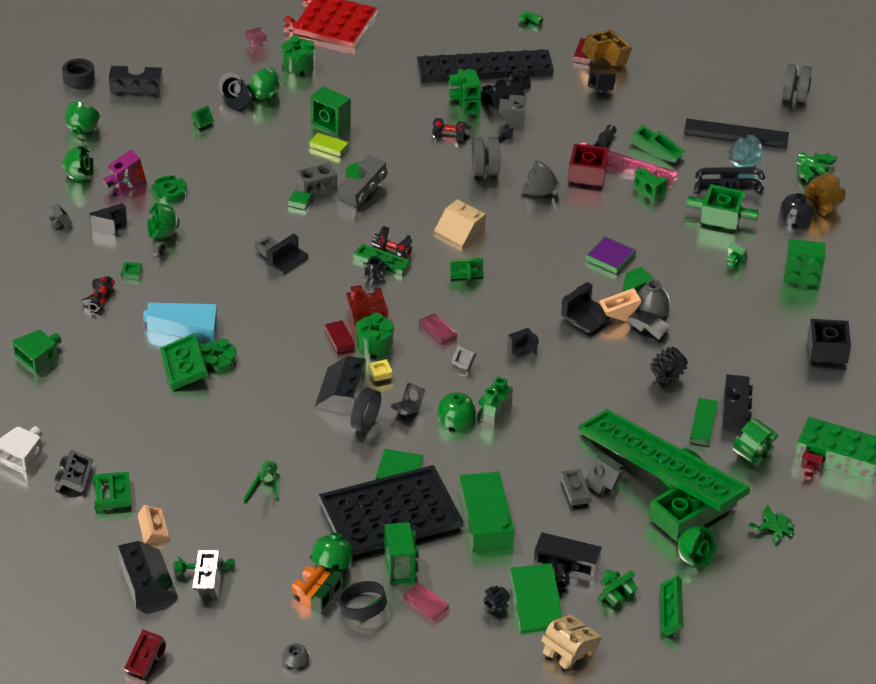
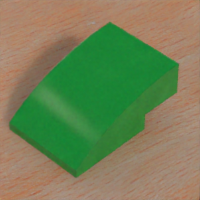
M552 563L510 568L509 581L520 633L546 630L552 621L562 618Z

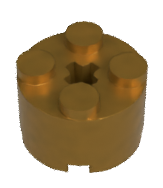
M830 173L819 175L806 185L804 189V194L812 199L815 209L822 216L830 213L845 201L846 198L845 189H841L839 186L841 182Z

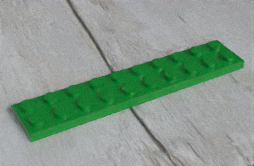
M609 409L602 411L578 426L579 433L719 512L750 494V487Z

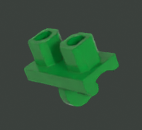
M483 258L450 260V279L484 277Z
M608 569L603 572L601 584L606 587L603 589V593L598 596L601 602L607 600L614 607L624 599L619 590L622 589L627 597L633 595L638 589L633 581L635 573L631 570L620 577L618 571L613 572Z

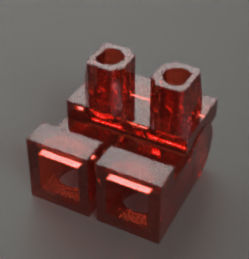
M361 285L350 287V292L346 293V298L355 326L358 321L371 316L373 313H380L383 317L388 318V308L381 287L374 288V293L368 294L365 293Z

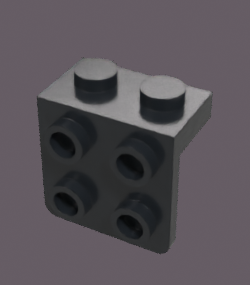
M501 79L496 81L493 86L490 84L481 87V95H491L496 112H499L500 99L509 100L510 95L525 96L521 81H514V79L506 81Z
M589 282L584 283L569 295L564 296L561 302V316L587 333L593 332L612 318L605 314L600 304L592 300L593 285Z

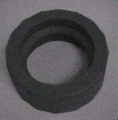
M82 58L67 61L62 67L64 83L71 87L90 85L95 79L93 63ZM78 71L85 72L83 74H72Z

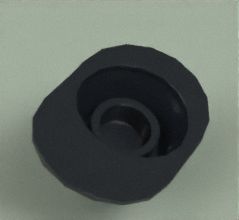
M227 72L223 74L218 82L220 94L231 109L240 110L244 108L249 100V90L245 82L237 73Z

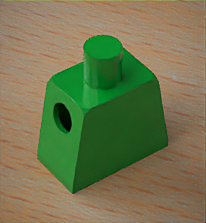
M37 330L12 340L13 354L32 371L38 373L57 358V345L62 340L58 333L48 336L43 331Z

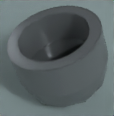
M155 242L152 245L153 254L159 257L166 255L168 251L166 243Z

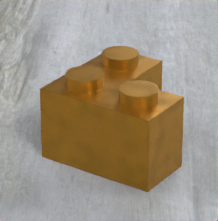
M609 29L587 35L581 52L592 61L605 58L611 65L616 67L627 64L632 47Z

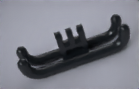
M756 167L701 168L695 174L697 182L694 184V191L700 192L702 186H710L711 184L721 187L728 185V188L731 189L735 185L736 190H740V185H753L761 192L764 190V185L761 181L754 178H738V174H755L760 180H765L766 175L764 171ZM720 174L719 179H702L703 175Z

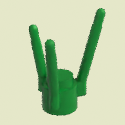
M268 460L262 464L261 470L258 471L257 477L245 494L243 502H246L259 480L265 482L274 480L275 499L279 498L280 474L277 473L278 465L275 462Z

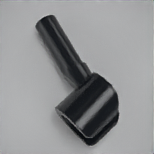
M508 124L504 125L503 133L498 136V140L500 141L505 137L511 138L514 127L509 129Z

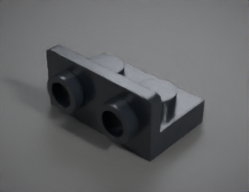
M70 450L67 457L63 456L60 461L59 467H61V470H58L54 479L57 482L55 490L59 491L62 485H65L82 493L93 459Z

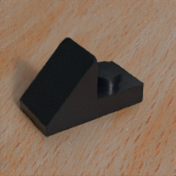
M121 203L89 213L90 228L115 234V225L127 221L125 205Z

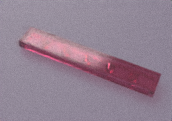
M580 142V143H579V144H583V145L594 146V145H591V144H588V143H584V142ZM609 150L607 167L635 175L637 169H647L650 171V174L658 178L661 176L667 178V186H671L677 177L676 171Z

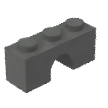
M370 154L358 165L359 174L362 179L356 180L347 177L338 187L339 200L355 208L366 200L367 196L376 189L377 185L388 174L386 162Z

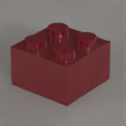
M574 143L569 163L568 181L603 186L608 165L609 148Z

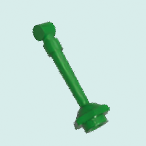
M177 557V561H173V572L178 574L179 577L183 576L186 569H196V563L186 564L181 557ZM230 558L223 562V569L234 570L235 560Z

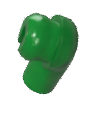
M522 11L518 17L523 23L528 19L541 25L544 21L537 14Z

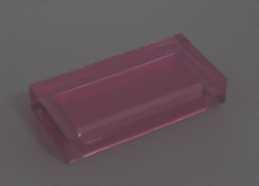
M435 313L419 320V325L440 345L443 346L457 339V333Z
M418 582L403 593L404 600L434 621L449 610L448 603Z

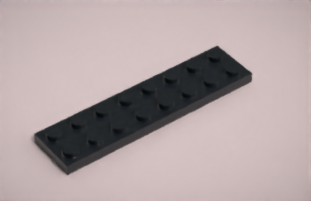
M544 49L455 55L442 54L437 56L424 55L417 57L421 82L449 80V75L457 74V69L475 70L478 78L509 77L513 70H517L519 73L522 72V68L527 70L529 76L552 75L554 73L549 50Z

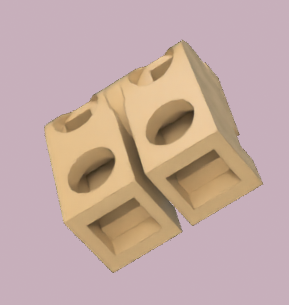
M568 615L552 621L546 629V635H543L541 639L545 643L543 653L551 658L556 657L557 653L561 655L559 665L568 669L574 665L576 660L582 659L585 653L589 656L595 655L602 636L590 627H585V624L573 615Z

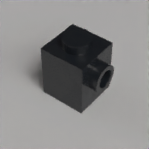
M607 69L590 70L588 87L600 93L614 90L616 74Z

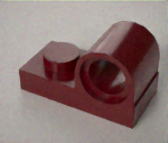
M142 629L124 670L146 679L154 659L160 660L165 652L166 641L164 638Z

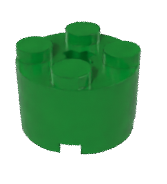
M292 36L290 40L284 42L281 47L283 69L292 74H300L301 71H305V73L312 71L315 67L314 42L298 36Z
M373 313L371 316L356 323V345L358 351L368 357L370 355L384 357L390 354L394 346V324L392 321L383 317L380 313Z
M753 418L741 430L743 432L741 437L737 436L732 450L757 467L763 459L762 456L771 454L775 447L773 442L779 434L760 420Z

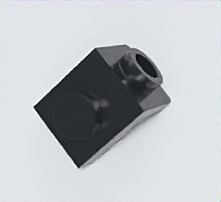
M529 328L508 334V350L511 353L525 348H529L532 353L537 352L539 340L537 335L533 334Z

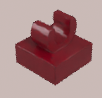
M804 451L801 458V467L805 468L804 476L812 478L814 471L821 472L823 457Z

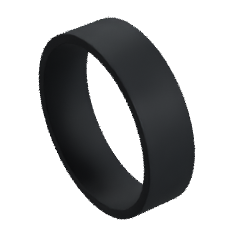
M366 387L359 394L351 414V427L353 429L367 432L372 427L381 406V393L379 391Z
M361 581L351 584L340 593L338 598L343 616L351 620L372 618L380 614L387 605L384 587L374 581ZM377 593L381 595L377 602L364 608L354 609L344 606L350 598L358 594Z

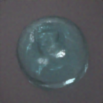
M746 135L748 138L744 140L741 137L729 149L730 157L728 156V159L736 167H757L764 155L761 142L754 135Z

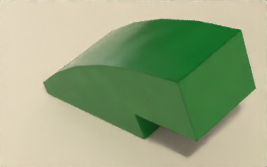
M644 124L633 133L629 142L644 152L666 161L676 162L685 154L682 148L662 132L654 133Z

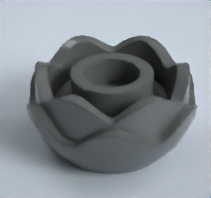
M298 643L288 645L282 653L284 663L294 669L306 665L310 658L308 649Z

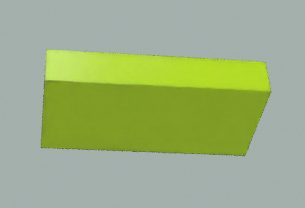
M317 133L309 142V147L340 157L347 150L348 142Z

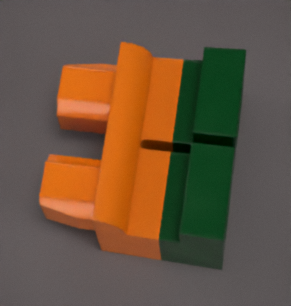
M321 565L316 569L307 566L302 573V579L306 580V582L296 579L292 584V593L300 596L301 604L322 614L331 602V599L333 600L342 588V573L336 570L330 573L325 571V568Z

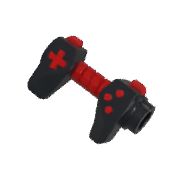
M435 118L432 124V136L438 139L442 131L455 132L457 142H463L464 136H470L471 126H468L463 121H458L456 126L446 125L442 118Z
M383 226L379 234H374L372 244L376 246V249L384 250L388 247L396 250L398 256L402 258H408L411 255L413 238L410 235H407L398 244L389 240V227Z
M110 276L92 280V287L100 290L82 299L81 301L84 306H88L91 311L97 312L105 301V294L112 290L115 281Z

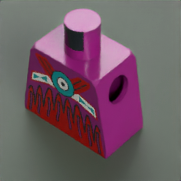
M132 149L109 164L108 168L111 175L103 179L107 189L115 185L120 192H125L147 183L141 160Z

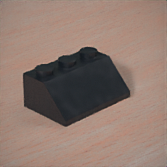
M346 356L329 366L315 404V410L351 415L366 376V359Z
M141 541L118 545L119 563L136 608L178 597L159 549Z

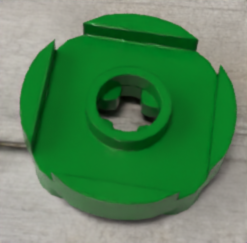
M222 338L218 341H211L200 345L206 367L213 369V372L230 370L234 366V362H237V350L227 339Z

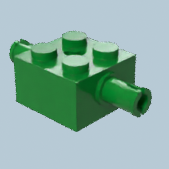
M711 184L704 199L688 196L686 207L702 209L701 223L736 230L738 221L741 218L757 221L759 210L744 207L745 191Z

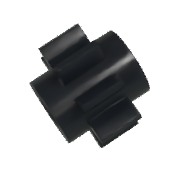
M378 257L369 258L368 263H363L364 275L372 280L380 279L381 274H386L385 261Z
M496 585L484 591L487 596L484 597L483 601L488 610H495L497 613L509 607L506 602L509 601L510 595L504 587Z

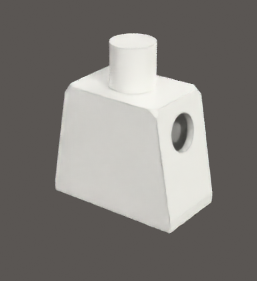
M35 426L30 431L16 427L0 438V460L27 472L42 451L40 438L42 431Z

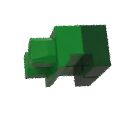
M497 376L494 383L485 390L484 395L478 401L482 408L477 413V419L494 426L512 405L513 387L507 385V379Z

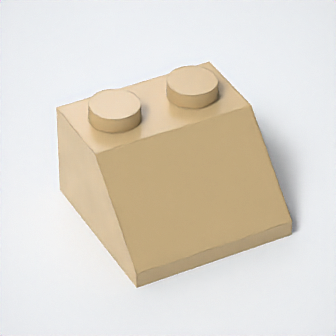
M457 199L446 207L434 230V234L460 248H464L485 231L486 214Z

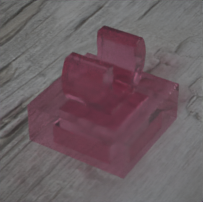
M261 27L245 31V37L253 49L255 44L263 46V42L267 41V35Z

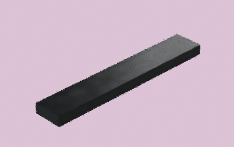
M686 118L684 129L685 134L787 147L789 132L688 118Z

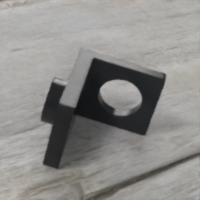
M407 383L402 401L391 404L390 408L406 416L419 412L425 389ZM411 390H415L418 393L416 401L411 400L409 397Z

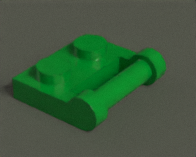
M129 471L96 474L93 476L92 482L95 486L96 499L94 501L95 511L102 512L106 508L131 506ZM105 483H109L110 498H104L103 485Z

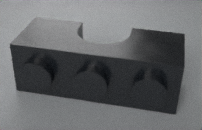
M111 66L109 73L110 91L161 93L163 84L162 68L145 67L143 73L134 75L129 73L128 66Z
M726 374L722 429L742 430L751 420L752 412L748 410L752 408V398H749V396L752 397L753 385H749V376Z

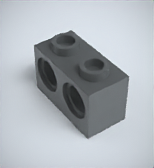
M330 163L296 171L297 186L301 192L314 195L338 189L337 173Z

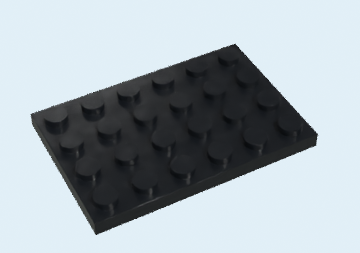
M434 465L319 494V502L334 533L343 535L342 538L349 542L353 556L384 548L385 524L410 522L411 531L415 530L416 539L463 527L464 521Z

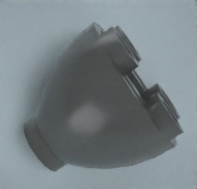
M535 160L532 169H530L527 175V183L525 182L521 192L532 196L556 195L561 182L557 181L555 174L547 165Z
M649 280L647 285L643 286L637 293L641 299V304L637 309L649 312L663 320V317L667 316L670 312V298L660 281Z

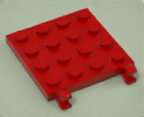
M303 0V3L309 4L298 21H295L291 16H286L284 21L288 23L284 25V29L292 30L294 34L354 48L377 15L378 8L347 0Z

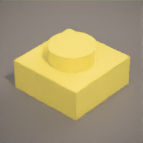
M387 359L368 363V370L374 382L393 378V371Z

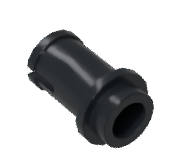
M556 563L553 567L557 589L560 590L565 589L569 585L567 566L564 563Z

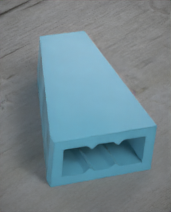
M148 303L147 310L143 312V321L147 322V330L183 338L196 333L200 342L208 343L215 341L217 304Z

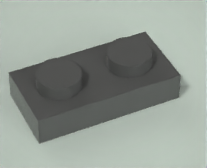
M581 469L561 471L560 477L571 506L591 503V495Z

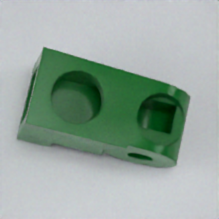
M643 168L635 171L634 186L653 199L667 192V178L663 176L658 178Z

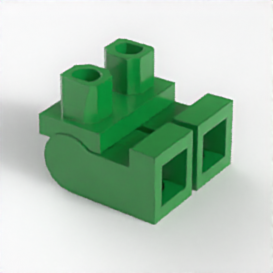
M457 69V74L449 75L450 87L457 86V88L449 89L450 100H459L464 114L480 112L481 84L477 72L472 69Z

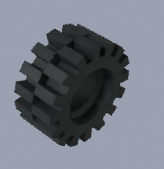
M667 347L666 351L664 349L661 350L662 353H657V358H653L652 361L654 363L650 365L652 373L662 383L674 382V379H679V375H683L685 373L683 370L687 369V358L675 347Z

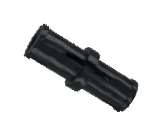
M608 125L604 132L599 134L598 140L593 146L605 147L610 144L613 135L617 132L616 127L613 126L611 128L612 125Z

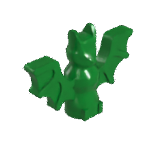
M805 152L800 153L797 158V170L800 171L799 177L804 178L808 183L814 179L812 171H816V173L821 175L831 172L832 169L825 164H834L837 161V156H831L829 153L817 154L815 152V155L811 157Z

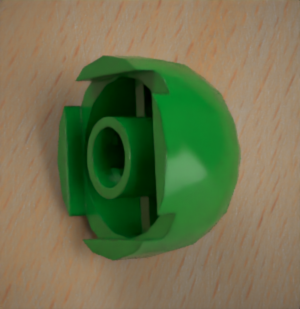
M272 67L269 70L267 68L261 69L252 76L251 84L247 83L250 94L258 100L274 99L278 95L281 86L280 77Z
M71 102L65 111V123L71 132L77 135L88 134L94 131L101 117L96 109L91 106L89 108L84 107L82 102Z
M85 145L70 149L62 162L63 170L75 181L91 180L89 178L90 175L94 176L93 157L90 158L88 153L91 151Z
M153 203L149 210V213H152L151 219L147 220L148 235L152 239H167L178 229L180 220L171 206Z
M454 392L442 398L437 410V420L440 425L446 429H449V427L455 428V431L466 430L473 426L476 419V405L471 397L464 393Z
M693 526L686 529L678 539V552L681 559L686 564L699 569L703 568L701 566L705 562L709 565L717 550V544L714 543V537L717 538L715 531L703 526Z
M331 532L330 536H322L316 540L311 549L310 559L312 558V562L328 568H332L333 565H339V569H349L353 559L351 545L342 538L343 535Z

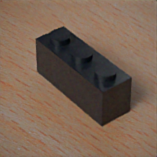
M541 532L534 550L533 564L552 563V567H554L556 563H564L567 566V572L594 579L601 561L602 547Z

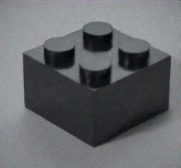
M810 319L808 330L809 360L815 362L848 363L851 350L849 321Z

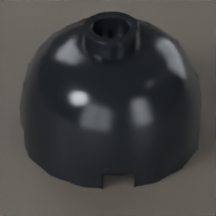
M790 194L781 203L779 218L789 226H792V224H798V227L808 226L814 221L815 204L805 194Z

